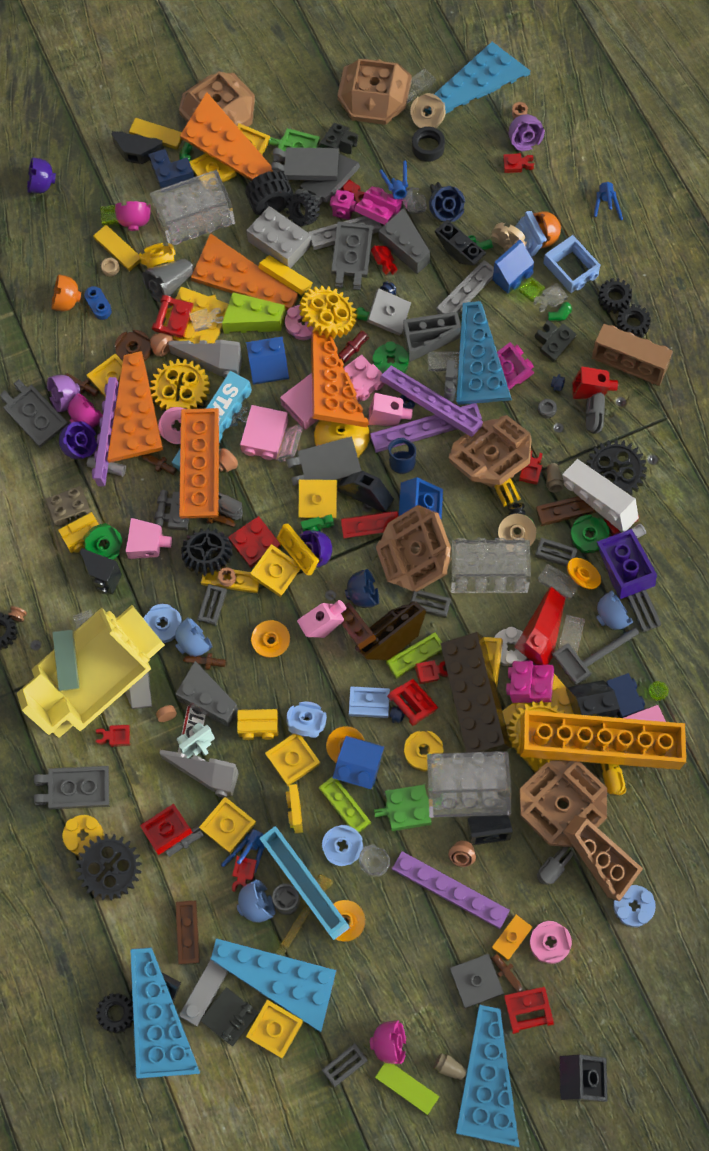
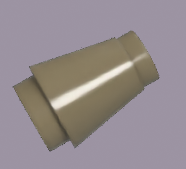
M551 463L547 466L546 487L550 492H559L564 488V480L558 464Z
M441 1053L434 1065V1069L438 1070L437 1073L459 1080L464 1078L467 1071L466 1068L448 1054L444 1055Z

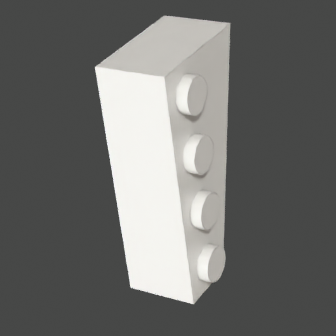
M577 459L562 474L564 486L568 490L576 493L621 532L627 531L639 518L634 497Z

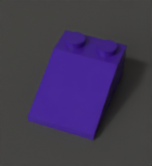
M632 529L597 541V546L609 578L620 599L655 586L657 574Z

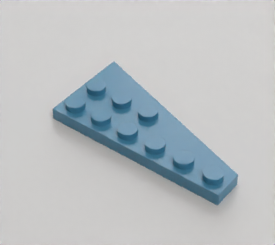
M491 42L434 95L442 100L445 104L446 113L453 111V108L461 104L464 106L474 98L479 99L500 89L502 85L509 82L513 83L517 78L530 75V70L494 42ZM431 107L424 109L428 114H432Z
M481 301L463 303L456 402L458 405L511 401L512 398Z
M216 939L211 961L321 1033L336 970Z
M152 947L130 949L136 1078L200 1074Z
M479 1005L456 1134L519 1147L501 1011L498 1008Z

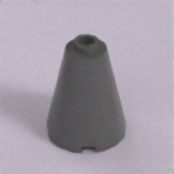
M183 258L148 268L142 274L146 289L150 288L153 292L150 295L161 303L162 295L171 296L193 274V265L189 260Z

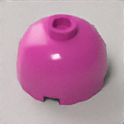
M129 201L123 206L121 202L115 204L117 221L122 226L128 227L129 231H138L139 227H143L148 223L151 213L150 204L146 206L145 202Z
M77 393L69 402L68 413L71 416V423L81 421L87 423L92 428L100 424V418L103 417V414L96 410L93 404L83 395Z
M387 1021L380 1024L374 1031L373 1037L370 1038L371 1050H374L377 1058L384 1063L402 1064L404 1062L406 1051H402V1043L406 1044V1036L403 1024L399 1023V1021Z

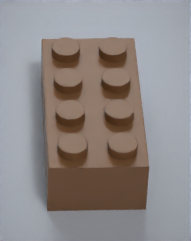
M603 324L595 341L592 359L660 386L668 369L673 351L666 346L654 344L648 339L639 338L631 332L619 330L613 325Z

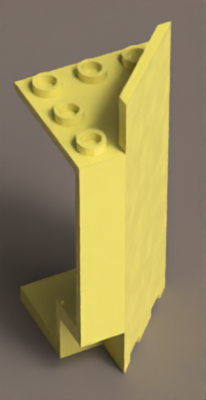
M133 605L117 618L111 611L106 612L103 608H100L74 631L79 689L59 691L54 650L32 668L34 678L17 692L22 711L48 735L53 732L60 738L72 726L81 731L151 670L148 663L150 658L165 644Z

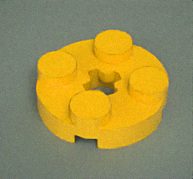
M158 243L145 248V253H139L141 264L146 265L148 269L162 263L173 262L175 250L171 243H168V246Z
M416 731L405 742V759L410 766L417 770L425 772L433 769L441 762L443 757L442 741L438 735L431 731ZM427 746V747H428V750H427L428 754H427V755H425V754H422V755H421V754H420V749H419V747H423V748H424V747Z
M79 815L66 822L62 837L68 850L79 856V853L86 852L83 848L84 845L87 847L91 846L90 839L94 843L97 842V836L103 840L104 832L102 826L94 817ZM84 830L89 835L82 841L78 834Z

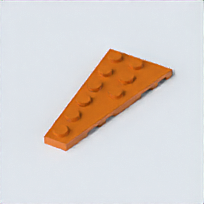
M206 92L180 134V138L251 181L262 173L272 172V166Z
M210 233L191 276L193 282L229 293H238L283 304L287 311L295 306L298 299V293L258 268L259 266Z
M319 331L312 332V419L367 428L369 424L368 419L362 413V405L357 401L356 391L348 373L343 368L344 363L342 359H339L338 349L332 336L329 334L328 338H326L325 333L319 336Z
M142 351L127 354L123 357L107 458L108 463L163 450Z

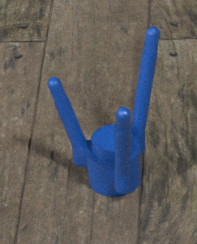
M403 161V182L400 180L395 181L392 178L391 184L383 170H379L389 191H392L393 197L395 199H403L407 195L406 188L408 187L407 162Z
M610 182L600 184L599 192L596 193L594 217H597L600 199L608 201L609 210H612L611 200L613 198L619 219L623 220L613 184Z
M253 829L221 866L224 867L246 844L247 847L238 859L237 864H241L250 849L255 851L259 849L256 857V873L265 848L259 838L264 834Z

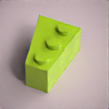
M232 293L222 322L224 334H230V332L241 331V333L257 330L258 332L281 331L286 316L285 305Z

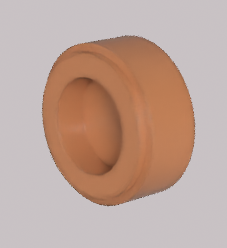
M171 705L164 706L156 712L159 722H167L177 715L174 706Z

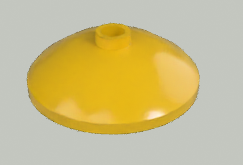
M320 420L314 431L316 446L352 436L357 457L364 453L369 444L368 426L366 428ZM339 429H344L345 431H344V432H339L338 430H339Z

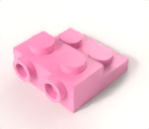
M362 354L344 367L356 391L358 403L361 400L365 401L373 391L380 390L385 384L380 381L382 372L374 364L371 365Z

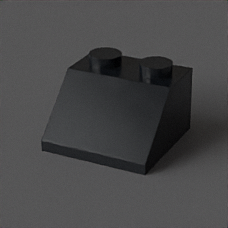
M81 548L80 553L96 590L102 594L109 593L113 595L122 576L117 561Z
M604 680L566 687L573 714L614 718L620 710L614 690Z
M501 810L490 812V815L482 816V813H476L467 818L469 841L472 845L508 841L511 839L513 830L507 812L502 813Z
M587 1055L560 1056V1100L608 1102L606 1058Z

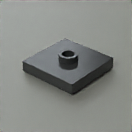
M489 954L450 968L464 1009L504 994Z

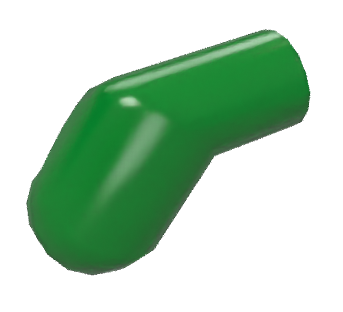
M184 144L179 153V160L188 158L189 162L192 160V157L189 155L193 148L191 144Z
M474 235L468 236L483 250L493 248L491 239L479 242Z
M564 302L557 312H548V320H565L572 311L571 304Z
M359 307L356 309V318L367 321L370 312Z

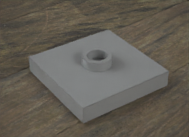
M378 288L367 322L400 336L403 331V320L407 318L411 302Z

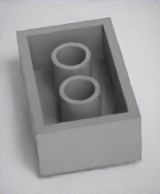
M270 206L246 230L249 243L289 268L311 247V235Z

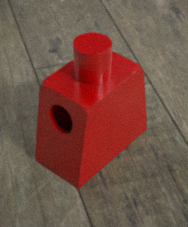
M581 366L572 382L573 399H587L597 393H602L605 396L607 391H617L618 380H609V372L607 370Z

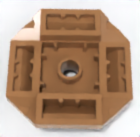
M358 59L343 68L338 100L347 111L351 120L386 125L393 117L406 109L412 75L398 63L383 62L380 59Z
M219 71L214 75H209L182 95L179 114L187 123L207 92L236 126L239 123L247 127L253 124L255 95L234 73Z
M507 415L499 419L484 421L482 427L472 437L465 434L455 441L448 458L450 463L470 480L481 482L489 487H493L496 484L501 485L530 464L531 435Z
M417 505L389 522L381 541L379 540L376 546L385 576L390 583L417 592L447 575L448 565L451 561V546L439 513Z
M557 760L547 762L519 790L520 817L550 846L574 847L565 835L564 830L575 815L587 818L597 828L607 819V787L578 761ZM564 801L567 803L568 808L561 809L557 803Z

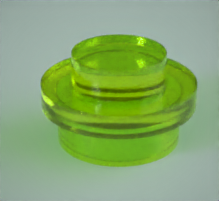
M655 681L649 687L650 697L657 701L664 700L669 693L668 686L661 681Z

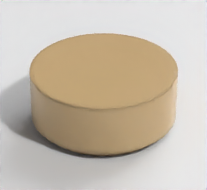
M107 258L101 263L104 275L112 277L119 272L120 268L116 259Z

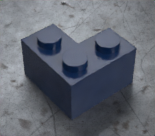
M166 149L149 154L151 167L162 194L195 184L193 170L188 158L171 163Z

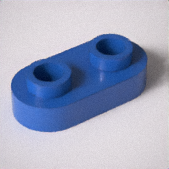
M98 287L88 288L84 296L93 314L98 319H107L111 315L112 310L103 292Z

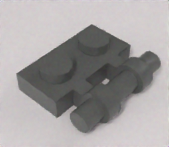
M447 360L444 398L453 403L455 401L458 368H454L455 361Z
M161 490L160 496L157 498L158 510L155 512V524L163 527V521L169 522V529L188 531L189 518L180 519L179 517L180 492L173 491L172 498H167L168 491ZM166 506H171L170 514L165 513Z

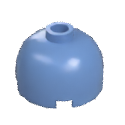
M613 591L608 592L599 600L597 605L599 615L596 617L602 626L606 624L610 629L618 630L633 623L631 617L627 616V610L616 595L614 596Z
M191 618L185 619L177 627L175 638L178 643L176 647L182 654L186 652L190 656H200L213 646L208 637L205 639L202 633L203 630Z
M255 880L241 889L238 896L237 909L239 914L256 923L266 921L275 915L272 897L269 895L267 898L264 892L267 888L261 881Z

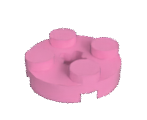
M300 305L289 308L285 316L287 332L298 340L311 339L313 327H306L308 322H305V325L298 323L304 318V316L299 315L301 312L299 310Z
M173 407L166 410L159 420L161 436L173 444H181V427L180 431H177L172 425L175 424V420L181 423V409H184L182 407Z
M554 921L540 923L533 930L530 937V948L533 955L540 962L547 964L561 962L569 954L572 945L569 931ZM547 937L556 940V943L553 945L554 948L545 945Z

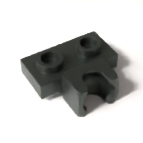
M333 123L321 140L320 148H340V152L350 155L352 154V146L356 147L358 144V134L350 132L349 127Z
M547 320L543 326L546 332L538 330L534 337L543 344L540 352L554 362L577 334L564 323L558 328Z

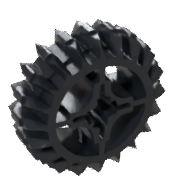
M208 527L206 531L200 528L198 533L193 530V536L187 535V540L183 541V547H181V558L186 568L189 567L191 572L195 571L197 576L201 572L204 576L207 573L213 576L215 571L219 572L221 568L227 567V563H230L233 555L232 544L229 542V538L224 536L223 532L218 533L216 528L211 531Z

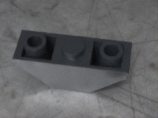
M112 131L111 133L114 145L127 162L144 164L150 161L149 154L164 149L163 140L158 138L132 135L122 131Z
M448 219L435 230V234L446 252L460 264L474 265L486 255L483 249Z
M364 471L342 478L337 485L338 492L382 512H386L394 501V498L380 478Z

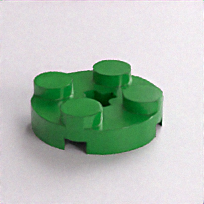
M389 341L375 350L372 361L382 374L391 365L405 373L408 369L409 355L402 346ZM388 358H394L395 363L390 362L388 364Z
M584 515L574 522L571 528V541L584 554L598 552L597 541L608 538L609 528L603 519L592 517V515ZM587 530L595 533L592 538L586 536Z
M107 523L92 527L83 537L85 550L112 560L119 555V550L123 544L120 533ZM102 539L108 540L105 543V547L99 546V543Z

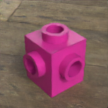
M337 190L335 196H332L330 201L333 216L350 220L357 204L354 201V194L346 190Z

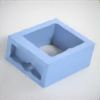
M573 235L544 256V265L570 293L580 290L589 280L593 281L599 275L600 264ZM571 252L589 269L574 281L556 263Z

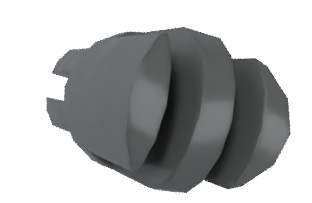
M597 393L586 399V429L593 434L599 433L604 426L605 396L602 393Z
M219 493L218 512L239 520L243 515L242 503L228 495Z
M562 847L554 857H549L540 867L537 873V879L540 883L544 885L553 884L565 871L564 866L573 856V851L570 850L560 862L558 861L569 847Z

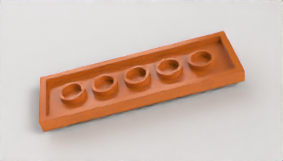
M219 408L181 409L180 519L218 518Z

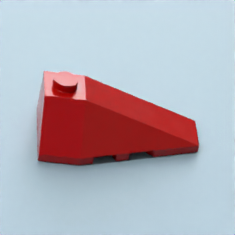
M549 587L514 646L536 665H548L553 657L552 653L555 652L566 598L553 587Z

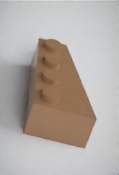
M575 815L564 830L565 835L607 897L620 902L643 868L587 818Z

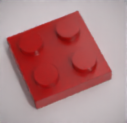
M259 516L228 537L231 544L250 568L259 562L271 544L278 549L281 547L279 541Z
M175 804L170 805L140 825L158 855L193 833Z

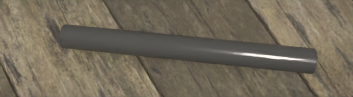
M634 627L582 662L586 667L590 666L638 635L639 631Z

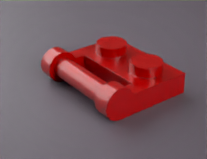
M162 295L160 310L156 322L153 323L152 330L184 339L194 305L190 302ZM169 305L173 306V309L169 318L168 325L166 327L162 324Z
M414 679L404 683L387 695L388 699L394 701L407 716L412 726H415L419 721L433 714L439 708ZM400 695H402L403 698L409 703V705L416 711V715L408 707V705L401 699Z
M545 987L504 995L513 1034L519 1033V1030L545 1024L547 1026L554 1025ZM544 1010L545 1016L519 1022L516 1020L517 1015Z

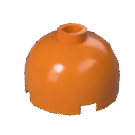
M547 211L533 213L547 239L542 243L541 248L553 245L559 239L561 232L559 220L554 214Z
M58 275L54 286L55 291L52 297L51 309L65 312L71 310L76 302H80L81 292L78 291V285L71 277Z

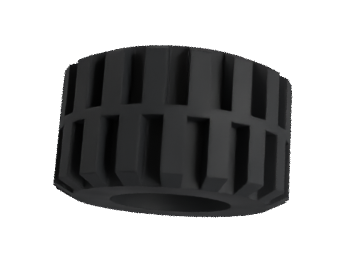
M269 171L260 174L248 183L245 191L251 208L256 215H261L269 206L277 212L283 211L286 205L289 204L287 200L294 194L286 175L280 171Z

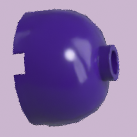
M32 157L28 171L27 192L44 193L50 188L51 184L55 183L56 174L52 173V167L47 161Z
M85 422L70 423L60 433L59 446L62 452L72 459L86 458L91 456L96 450L97 441L95 442L94 437L96 433Z
M309 530L302 532L299 536H301L303 542L319 560L316 568L328 563L332 556V543L329 537L321 531Z

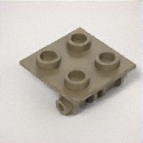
M82 486L72 488L46 499L56 526L69 523L68 517L70 522H72L71 516H74L77 520L76 514L81 518L91 512Z

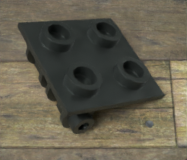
M226 987L200 1021L233 1047L259 1012Z

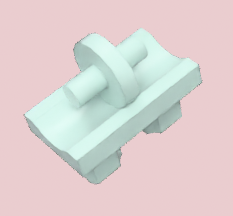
M197 723L192 728L194 735L188 738L186 734H182L177 738L179 748L187 758L193 754L196 756L200 752L206 756L208 754L206 748L215 739L208 725L204 726L201 723Z

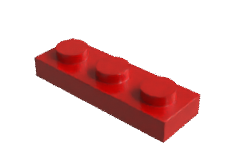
M390 511L342 518L343 538L384 533L388 523L398 517V512Z

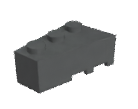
M403 208L379 230V242L383 246H388L396 257L418 274L430 263V251Z
M458 312L403 320V332L409 362L460 338L461 326Z
M195 661L175 694L177 700L229 727L238 712L237 704Z

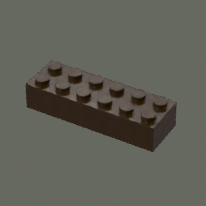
M474 632L441 643L467 755L477 759L510 749L511 744L484 637L478 632Z

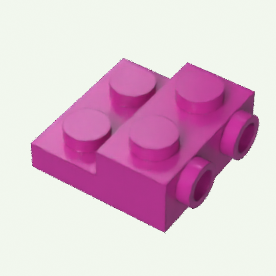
M372 186L365 192L363 199L356 204L354 211L385 225L400 212L403 200L395 199L393 194H388L383 189Z
M509 342L497 352L509 390L517 383L521 384L534 374L532 370L534 365L528 358L524 360L521 356L524 352L518 345L514 346Z
M513 661L512 667L508 668V677L511 679V683L506 685L507 695H510L512 703L551 702L554 677L553 665H533L532 661Z

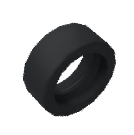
M431 126L423 127L414 133L412 137V152L415 157L425 162H432L443 155L445 137L439 129ZM424 138H432L439 143V146L433 150H424L418 146V142Z

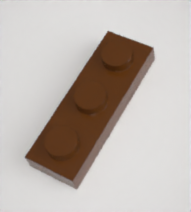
M579 496L536 507L541 526L596 513V510Z
M350 602L345 604L346 610L341 613L344 618L341 625L361 650L376 640V637Z
M197 901L176 902L178 964H200Z

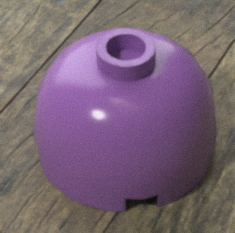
M524 114L516 117L511 122L508 135L511 143L517 150L528 151L532 149L531 146L535 144L538 146L541 143L545 131L542 123L535 116Z
M55 375L47 380V389L52 393V397L49 398L53 408L57 412L67 411L69 402L77 393H80L79 385L75 384L73 379L66 375Z

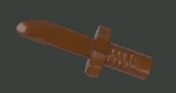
M68 373L65 374L73 379L75 384L79 385L81 394L85 391L95 397L99 394V390L89 385L90 380L85 379L82 382Z
M150 454L141 455L144 460L156 465L155 470L157 472L163 469L174 475L177 470L166 463L167 458L165 457L159 460Z
M218 515V518H208L207 523L210 524L215 520L235 527V522L232 519L222 515Z
M208 653L207 658L189 655L183 659L184 662L188 663L196 661L198 664H205L206 670H210L211 666H226V660L212 658V653Z
M497 953L491 958L500 969L497 975L499 978L504 975L517 993L522 992L520 982L510 971L514 966L511 963L507 966Z

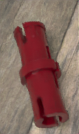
M361 330L351 341L349 340L346 343L344 349L338 354L339 359H342L345 364L354 353H358L359 348L369 339L368 335Z

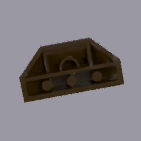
M412 601L408 605L392 609L369 627L376 640L361 650L356 645L355 650L365 659H391L419 636L426 614L425 608Z

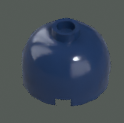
M443 186L436 189L429 200L431 214L437 220L443 222L447 219L450 222L456 221L465 210L463 209L465 203L463 193L458 188Z
M368 569L354 573L349 578L347 589H345L346 598L359 608H371L379 604L378 588L374 589L373 583L375 579Z

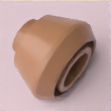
M158 333L151 337L150 346L157 357L165 356L170 351L168 344L169 341H173L172 336Z
M226 448L219 449V471L229 472L236 469L238 461L235 456Z
M468 841L456 842L448 853L450 860L460 867L470 866L476 860L474 847Z

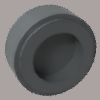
M544 399L539 403L538 413L541 417L552 418L556 414L557 405L553 400Z

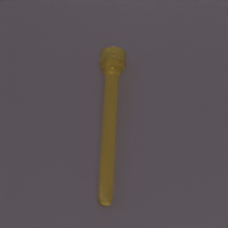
M319 874L316 879L323 891L330 889L333 884L331 879L322 874ZM307 903L275 954L284 956L311 912Z

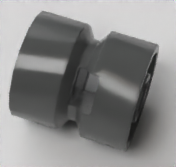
M281 884L275 888L272 900L276 910L282 915L295 913L300 906V898L296 888L290 884Z

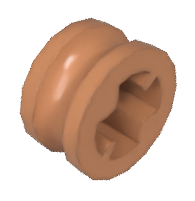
M523 102L515 103L512 107V117L515 119L520 115L527 114V105Z
M226 567L219 571L218 578L221 585L229 587L235 583L236 576L233 569ZM229 573L231 579L225 581L223 575H228Z
M11 606V613H8L9 617L15 621L24 622L23 616H26L27 612L19 607Z

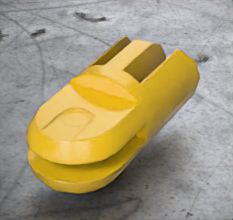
M511 478L501 485L496 484L494 486L504 507L507 506V503L501 491H504L510 504L514 503L508 488H511L517 501L521 500Z
M601 763L602 776L607 787V793L613 795L625 794L626 786L620 766Z

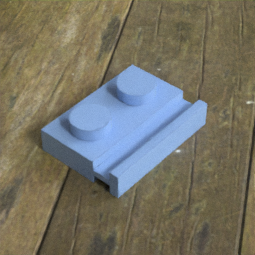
M532 211L525 212V216L519 220L515 227L525 235L524 241H527L525 247L530 256H535L542 247V243L547 239Z
M350 687L349 716L388 718L389 699L387 695L390 693V689Z

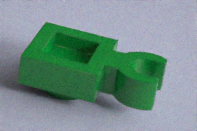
M332 514L320 519L316 517L302 521V532L309 530L322 531L321 528L334 526Z

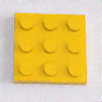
M180 287L175 299L193 303L194 307L184 339L172 336L173 341H191L194 344H198L200 340H206L207 343H215L223 328L222 322L229 304ZM173 306L163 326L167 327Z

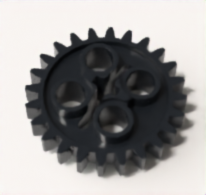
M615 439L614 444H611L608 440L607 446L600 443V450L594 448L595 454L590 453L589 458L591 460L586 461V465L599 474L600 472L604 473L602 476L605 478H612L614 480L613 484L631 496L632 490L638 492L639 488L637 485L643 486L642 480L646 479L644 473L647 472V467H643L646 464V460H641L643 453L637 454L638 447L632 450V443L625 446V440L622 441L621 445L618 444L617 439ZM625 456L628 460L622 462L618 460V457ZM605 460L609 462V465L602 466L600 462ZM616 467L619 472H616L613 468ZM625 473H630L633 477L631 479H625L623 475Z
M105 834L104 840L97 836L96 843L90 839L91 846L87 847L84 845L83 848L86 852L78 854L82 857V860H78L76 863L81 865V868L75 871L81 872L82 875L77 879H84L85 882L81 887L88 886L87 893H90L92 890L95 891L94 898L98 894H102V900L105 899L106 895H109L110 900H113V895L116 894L120 899V892L123 891L125 894H128L127 887L135 888L131 882L139 881L135 874L142 872L136 869L137 866L142 865L141 862H136L140 854H133L136 847L129 848L131 841L124 844L123 836L119 841L116 840V834L112 836V839H109L108 835ZM105 847L112 848L114 853L111 858H104L102 856V850ZM120 852L121 856L112 866L114 871H107L103 878L97 882L96 879L105 869L104 863L109 864L117 853ZM126 860L129 863L128 870L120 871L117 867L118 862ZM92 863L99 864V873L91 874L88 870L89 865ZM107 876H113L116 879V884L111 888L104 884V879Z

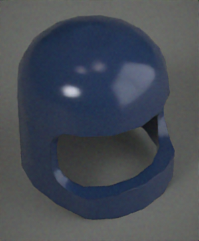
M397 438L391 441L388 445L391 469L399 474L411 472L416 464L415 445L405 438ZM404 443L409 448L408 452L398 451L393 454L391 453L392 447L397 444Z

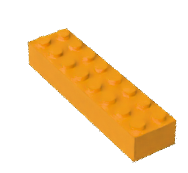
M525 710L520 721V757L680 770L686 763L685 723Z

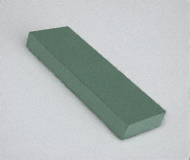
M74 631L53 632L59 691L79 689Z

